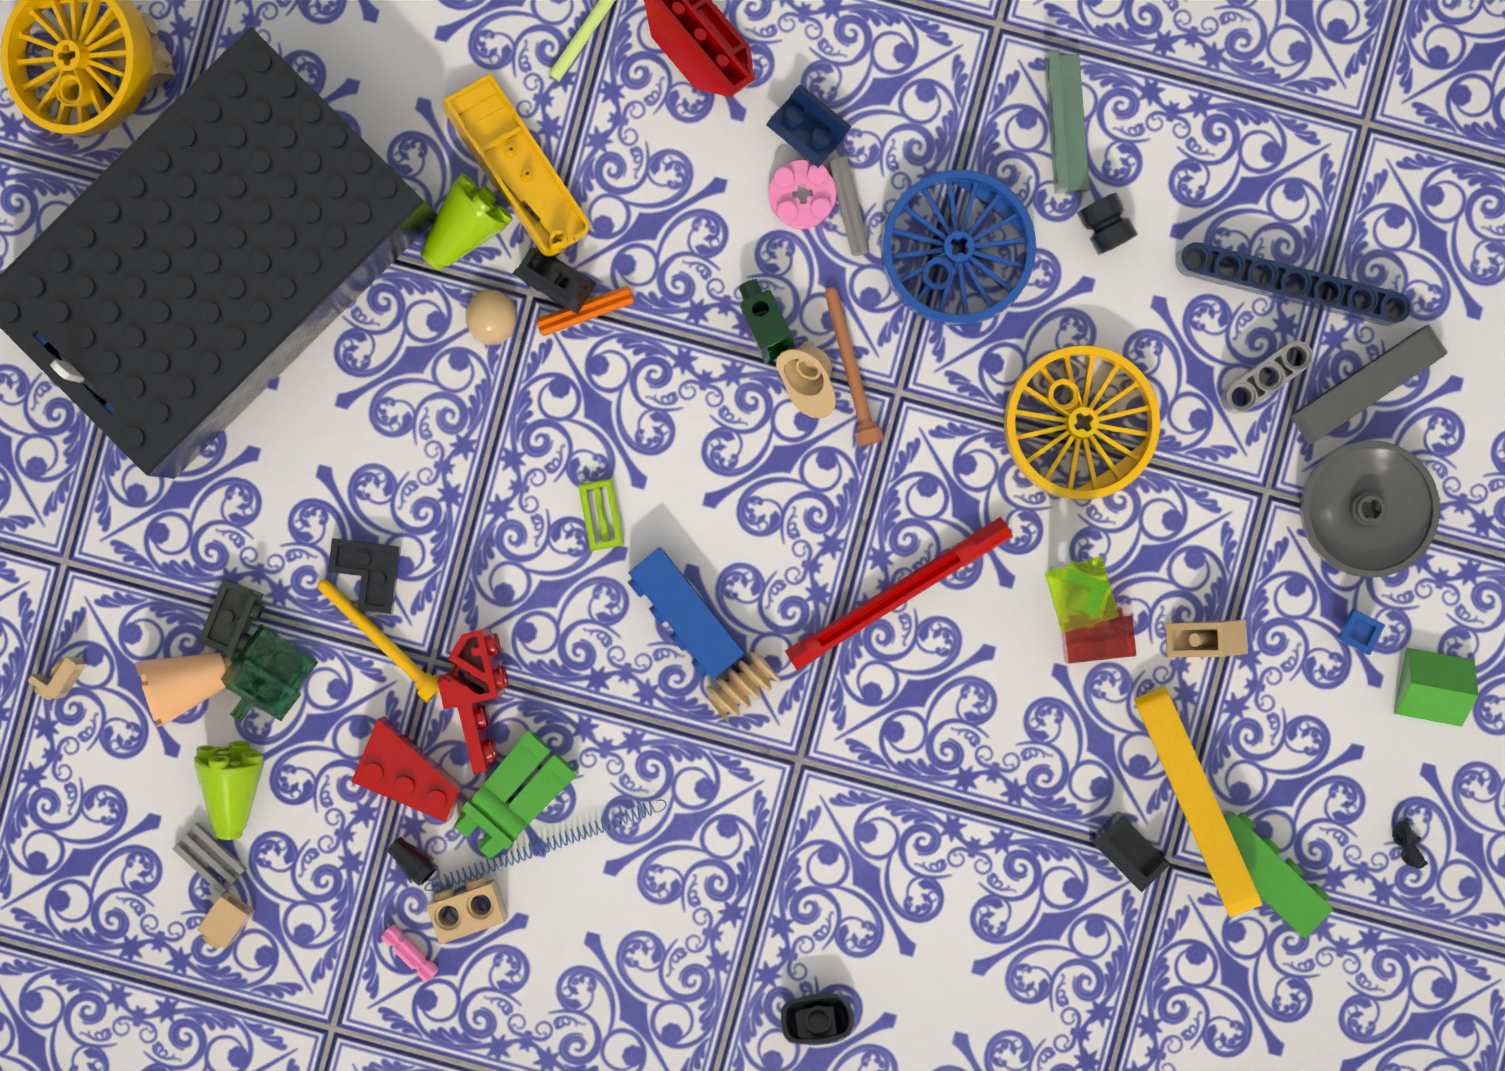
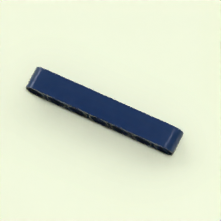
M1200 242L1188 244L1176 256V267L1185 276L1383 326L1402 322L1411 312L1410 300L1400 292ZM1188 251H1194L1200 256L1201 264L1199 268H1193L1188 265L1186 261ZM1222 259H1226L1233 264L1234 272L1232 276H1225L1220 272L1219 263ZM1254 268H1261L1265 271L1267 279L1264 285L1258 284L1253 280L1252 272ZM1287 276H1293L1298 280L1299 290L1297 293H1292L1286 288L1285 280ZM1321 284L1328 285L1331 288L1332 298L1330 301H1325L1320 297L1318 292ZM1355 292L1360 293L1365 299V305L1362 310L1357 309L1352 303V296ZM1387 301H1392L1397 305L1398 313L1395 318L1388 316L1385 311Z

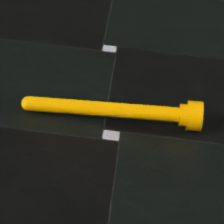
M322 579L319 581V591L416 683L414 687L419 690L417 694L426 703L440 692L438 687L439 676L436 674L432 675L429 672L424 673L360 610H357V607L329 580Z

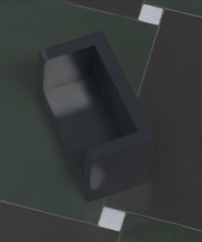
M1119 811L1089 839L1141 893L1170 865V862Z

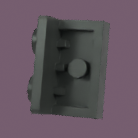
M223 579L198 642L222 651L230 658L238 657L240 652L244 654L251 642L252 635L248 632L252 622H257L264 610L265 603L261 602L264 594L229 579Z

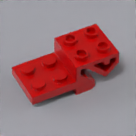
M490 627L462 634L448 660L455 663L453 668L438 679V687L444 710L458 707L473 774L488 771L494 766V759L498 758L494 739H488L486 726L490 725L489 713L486 705L481 706L480 701L500 697L505 694L504 688L509 686L505 666L499 667L497 654L501 653L500 641L497 633H491ZM462 668L468 671L464 673V676H460V670Z

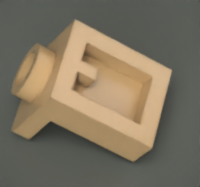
M77 656L65 657L64 660L60 659L52 668L50 676L53 678L51 680L43 674H33L27 681L35 686L33 689L35 693L47 700L65 698L87 663Z

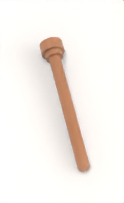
M828 287L825 290V298L859 425L856 426L858 433H855L858 447L884 441L882 429L877 427L876 421H872L838 291L835 287Z

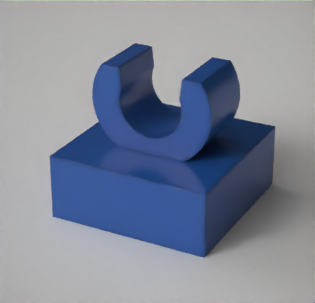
M1351 609L1337 640L1370 655L1385 624L1356 609Z

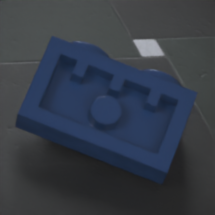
M798 85L794 89L789 99L771 116L766 126L817 168L839 147L851 129L850 124L802 85Z

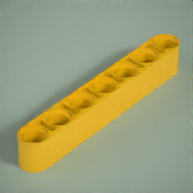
M1166 686L1134 698L1136 707L1229 917L1232 918L1262 906L1258 892Z

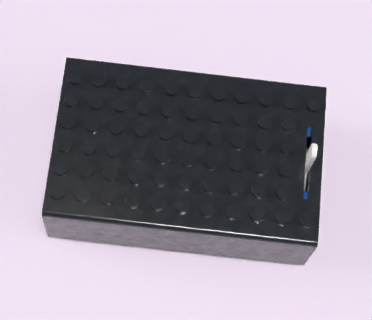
M250 26L0 274V328L143 473L152 477L175 479L434 222L437 214Z

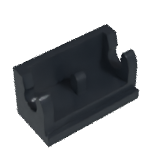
M534 247L527 252L519 267L512 273L527 285L575 314L579 313L597 284L591 278H588L557 258L543 255Z

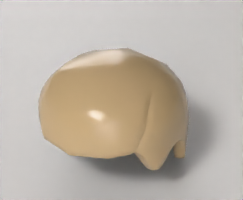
M483 290L478 292L476 296H473L466 310V324L473 338L485 345H499L512 336L517 321V313L511 298L499 290Z

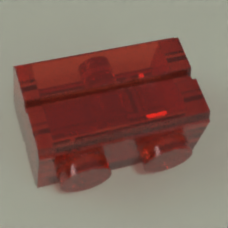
M1122 609L1102 611L1101 618L1089 619V615L1082 613L1069 614V621L1060 622L1065 663L1133 657L1137 654L1132 615H1123Z

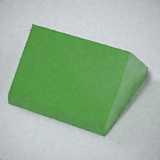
M1406 647L1394 714L1462 727L1479 696L1475 660Z

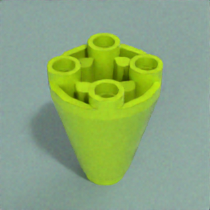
M461 173L452 183L423 243L424 249L420 252V255L430 266L441 271L444 266L449 267L503 231L511 223L513 217L507 210L495 203L498 197L492 190L484 185L480 189L477 188L476 184L467 175Z
M246 741L230 742L229 747L199 746L196 748L194 766L210 824L215 831V837L223 840L238 839L242 837L243 830L247 826L264 766V756L261 752L250 749V743Z

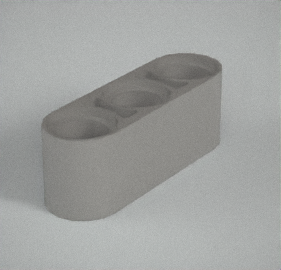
M1292 341L1276 349L1223 389L1220 396L1223 408L1231 413H1242L1255 407L1311 364L1313 353L1310 346L1302 341ZM1290 348L1296 349L1301 356L1300 363L1297 366L1291 365L1287 360V352ZM1263 368L1270 370L1273 374V382L1270 386H1265L1260 382L1259 373ZM1235 388L1241 389L1246 395V402L1242 407L1235 405L1232 401L1231 395Z

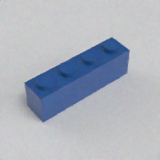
M659 547L628 572L632 577L628 584L640 598L645 594L653 605L649 608L650 612L660 624L666 621L674 630L670 637L682 651L686 648L689 649L695 657L691 663L703 678L708 674L713 680L745 655L743 649L662 547Z

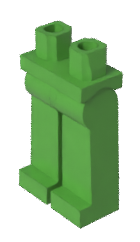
M531 729L523 735L473 798L465 803L461 808L463 812L454 824V827L465 837H468L478 825L485 830L488 835L477 847L489 859L498 854L503 848L507 850L516 840V837L579 773L556 752L510 803L508 799L553 750Z

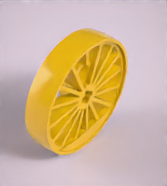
M19 0L13 8L3 32L1 66L5 84L13 101L32 122L44 129L59 134L90 136L105 133L116 128L126 121L137 109L150 81L152 46L146 24L140 12L130 0ZM88 2L85 17L83 20L82 3ZM101 2H106L109 8L96 24ZM70 4L71 22L64 5ZM53 9L62 32L42 11ZM117 17L121 27L101 39ZM35 19L58 42L57 45L30 35ZM125 38L126 50L99 52L119 39ZM27 41L53 50V56L26 59ZM126 57L125 71L99 62L98 59ZM56 64L55 67L29 82L26 69L28 65ZM97 68L123 77L119 90ZM59 76L41 102H39L34 94V90ZM97 82L114 98L108 106ZM79 85L80 93L76 99L75 96ZM58 98L61 104L56 119L49 113V109ZM94 103L98 115L90 120L88 106ZM72 107H77L78 124L69 125L68 123Z
M1076 345L1060 348L1033 362L1013 385L1004 411L1005 441L1017 468L1039 489L1053 496L1069 500L1103 498L1128 486L1143 472L1150 462L1160 434L1159 405L1147 378L1125 357L1111 350L1096 346ZM1073 356L1088 357L1082 400L1079 389L1075 384L1069 358ZM1097 358L1112 364L1113 367L1087 407L1094 361ZM1062 359L1067 379L1054 381L1045 367L1053 361ZM1117 370L1123 371L1132 380V384L1096 410H1093ZM1038 371L1041 372L1050 385L1046 391V398L1027 386V383ZM1057 386H1065L1070 390L1071 399L1068 404L1061 405L1055 401L1053 393ZM1134 388H1138L1145 404L1143 407L1098 417L1100 412ZM1022 392L1028 393L1065 418L1017 410ZM1140 412L1147 413L1146 432L1099 424V422ZM1018 415L1059 422L1064 425L1016 435L1015 418ZM1076 415L1080 418L1088 417L1087 431L1083 428L1079 430L1075 428L1074 425L1078 422ZM1097 429L1142 436L1145 439L1133 451H1130ZM1065 430V432L1028 458H1025L1018 440ZM1069 435L1050 468L1042 477L1029 463ZM1094 436L1126 456L1114 465ZM1075 439L1067 488H1063L1051 483L1049 478ZM1088 440L1109 468L1098 477H1096ZM1082 441L1090 481L1073 489Z

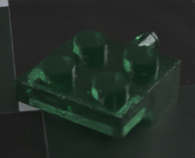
M261 624L221 678L228 690L241 697V700L230 712V715L239 722H242L252 706H255L282 721L300 697L301 693L298 689L318 664L317 659Z

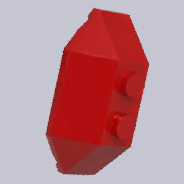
M644 0L652 39L694 89L731 98L756 80L749 44L712 0Z

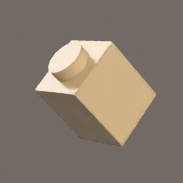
M227 891L217 899L197 931L203 934L202 939L212 947L220 948L221 946L226 949L237 938L255 910Z

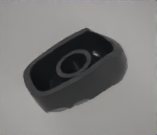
M820 993L790 1000L781 1009L783 1036L788 1043L796 1045H823L839 1042L848 1037L854 1029L853 1009L839 994Z

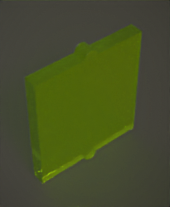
M1102 556L1079 563L1070 561L1068 566L1044 572L1061 633L1084 626L1093 628L1095 623L1119 617Z

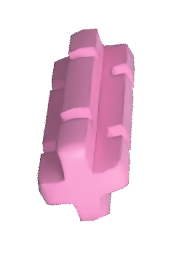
M391 925L382 934V940L389 947L392 945L395 948L393 951L412 970L415 968L418 971L416 974L424 982H428L438 972V967L431 960L427 961L425 959L426 955L408 937L404 938L402 936L403 932L397 925Z

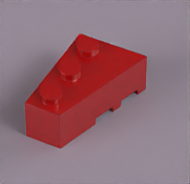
M385 716L377 719L351 780L354 784L444 822L451 818L464 788L461 783L434 759H431L419 749L409 737H406L392 725V722Z

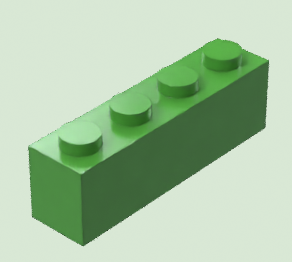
M1228 810L1224 818L1258 895L1294 931L1306 939L1334 910L1326 902L1330 897L1316 883L1310 887L1302 879L1306 873L1291 859L1285 863L1277 855L1281 849L1269 837L1265 836L1261 839L1253 831L1256 825L1243 812L1237 816Z

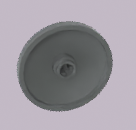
M1360 441L1344 445L1332 451L1314 467L1302 491L1300 516L1309 544L1327 564L1353 576L1383 577L1406 569L1416 562L1428 549L1439 524L1440 499L1430 472L1412 453L1388 442Z

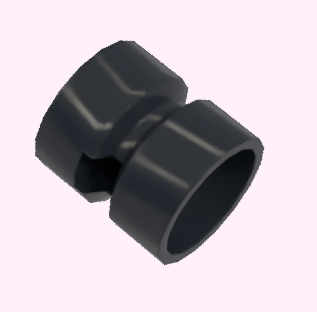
M1117 192L1077 212L1083 227L1094 231L1090 240L1098 255L1106 253L1138 235L1131 219L1121 218L1124 209Z

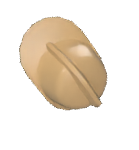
M811 341L804 342L796 349L782 351L777 357L776 367L794 406L811 418L821 419L829 416L835 409L836 396L830 381L832 363L828 355L815 347Z

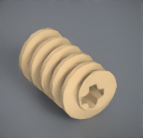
M751 651L748 653L751 664L748 665L739 660L737 662L740 669L739 673L729 668L727 670L730 679L728 682L718 677L716 679L719 687L718 690L709 685L706 687L709 701L728 724L730 721L727 712L736 717L741 714L738 703L746 708L751 706L748 695L759 700L762 697L759 690L760 686L770 691L772 689L770 678L779 683L782 681L761 655L758 656Z

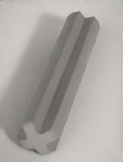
M846 156L835 157L830 160L829 165L836 187V194L851 254L853 256L864 255L869 252L870 248Z

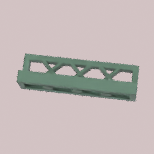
M1059 50L1048 51L1044 58L1054 194L1089 191L1079 54L1059 56Z

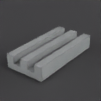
M196 823L184 835L182 840L172 848L221 895L247 869L199 823ZM198 835L210 848H212L223 860H225L235 870V872L231 874L197 841L193 839L194 836ZM188 845L189 847H191L203 860H205L216 872H218L226 880V882H222L185 846Z

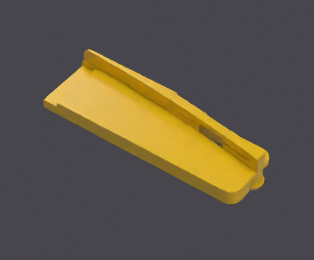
M491 73L443 100L444 113L493 187L495 186L506 199L543 255H555L557 257L564 253L567 247L587 235L590 228L588 219ZM524 202L540 219L539 222L523 206Z

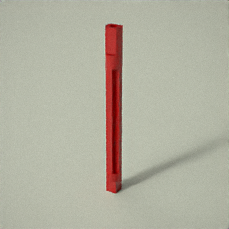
M999 517L952 546L947 552L831 624L791 646L785 652L795 669L798 671L824 655L829 649L958 569L969 565L1013 537L1009 527Z

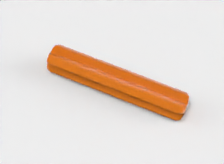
M624 286L586 300L578 314L564 308L539 317L536 320L540 333L546 336L634 303V297L630 287Z

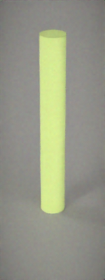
M599 0L548 73L558 82L562 79L616 0Z

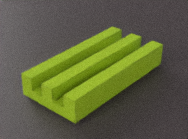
M606 479L579 484L590 551L623 546L624 540L613 480ZM601 487H606L616 538V540L612 541L609 538ZM590 489L594 491L603 540L601 543L596 542L587 490Z

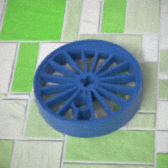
M971 170L939 172L912 185L892 207L886 219L881 237V261L884 274L898 299L920 317L948 326L978 324L997 316L1007 309L1026 287L1036 258L1034 226L1022 201L1009 187L999 180ZM940 184L947 185L953 233L928 191L929 188ZM953 184L970 193L960 231H958ZM918 194H923L946 235L908 207L907 204ZM976 197L985 203L987 208L970 230L965 232L973 201ZM992 209L1004 219L978 235L971 236ZM904 211L941 241L895 229V222L900 213ZM1008 223L1022 237L975 244L976 241ZM892 235L940 248L892 254ZM961 240L965 243L963 250L966 254L960 252L956 256L951 252L953 245L950 242L957 244ZM1018 244L1025 246L1023 263L976 251L978 249ZM940 254L927 264L900 279L893 264V260ZM974 257L1020 269L1021 273L1014 287L1010 286ZM970 263L1005 289L1008 295L994 305ZM933 266L943 267L947 273L946 281L941 284L933 283L928 276L929 269ZM956 266L962 315L943 313ZM963 266L988 309L969 314ZM922 273V281L925 287L917 298H914L904 287L903 283ZM929 290H944L938 311L920 302Z

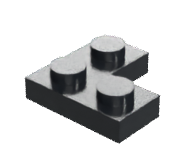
M332 538L328 572L361 576L357 610L393 614L401 546Z

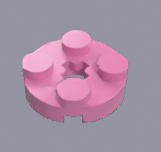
M809 160L792 161L779 168L769 186V204L772 212L786 225L795 229H810L818 226L829 216L835 205L836 187L833 178L824 166L821 165L817 168ZM798 186H805L806 190H811L812 196L807 197V203L801 204L799 198H793L792 193L798 191Z

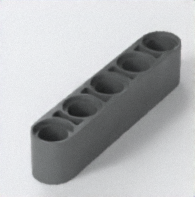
M1428 324L1295 411L1290 417L1307 443L1312 444L1444 357L1448 351L1430 324Z

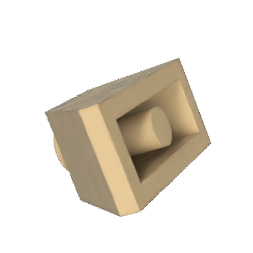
M1246 620L1166 623L1167 657H1227L1248 654Z

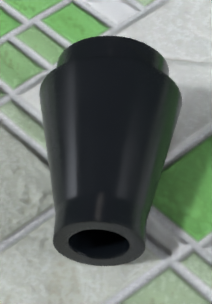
M402 837L396 839L387 850L409 882H415L418 886L423 885L438 868L433 862L434 858L406 842Z

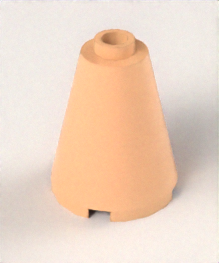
M220 652L143 660L135 663L156 727L167 724L231 685L229 678L236 676L230 658L222 659Z

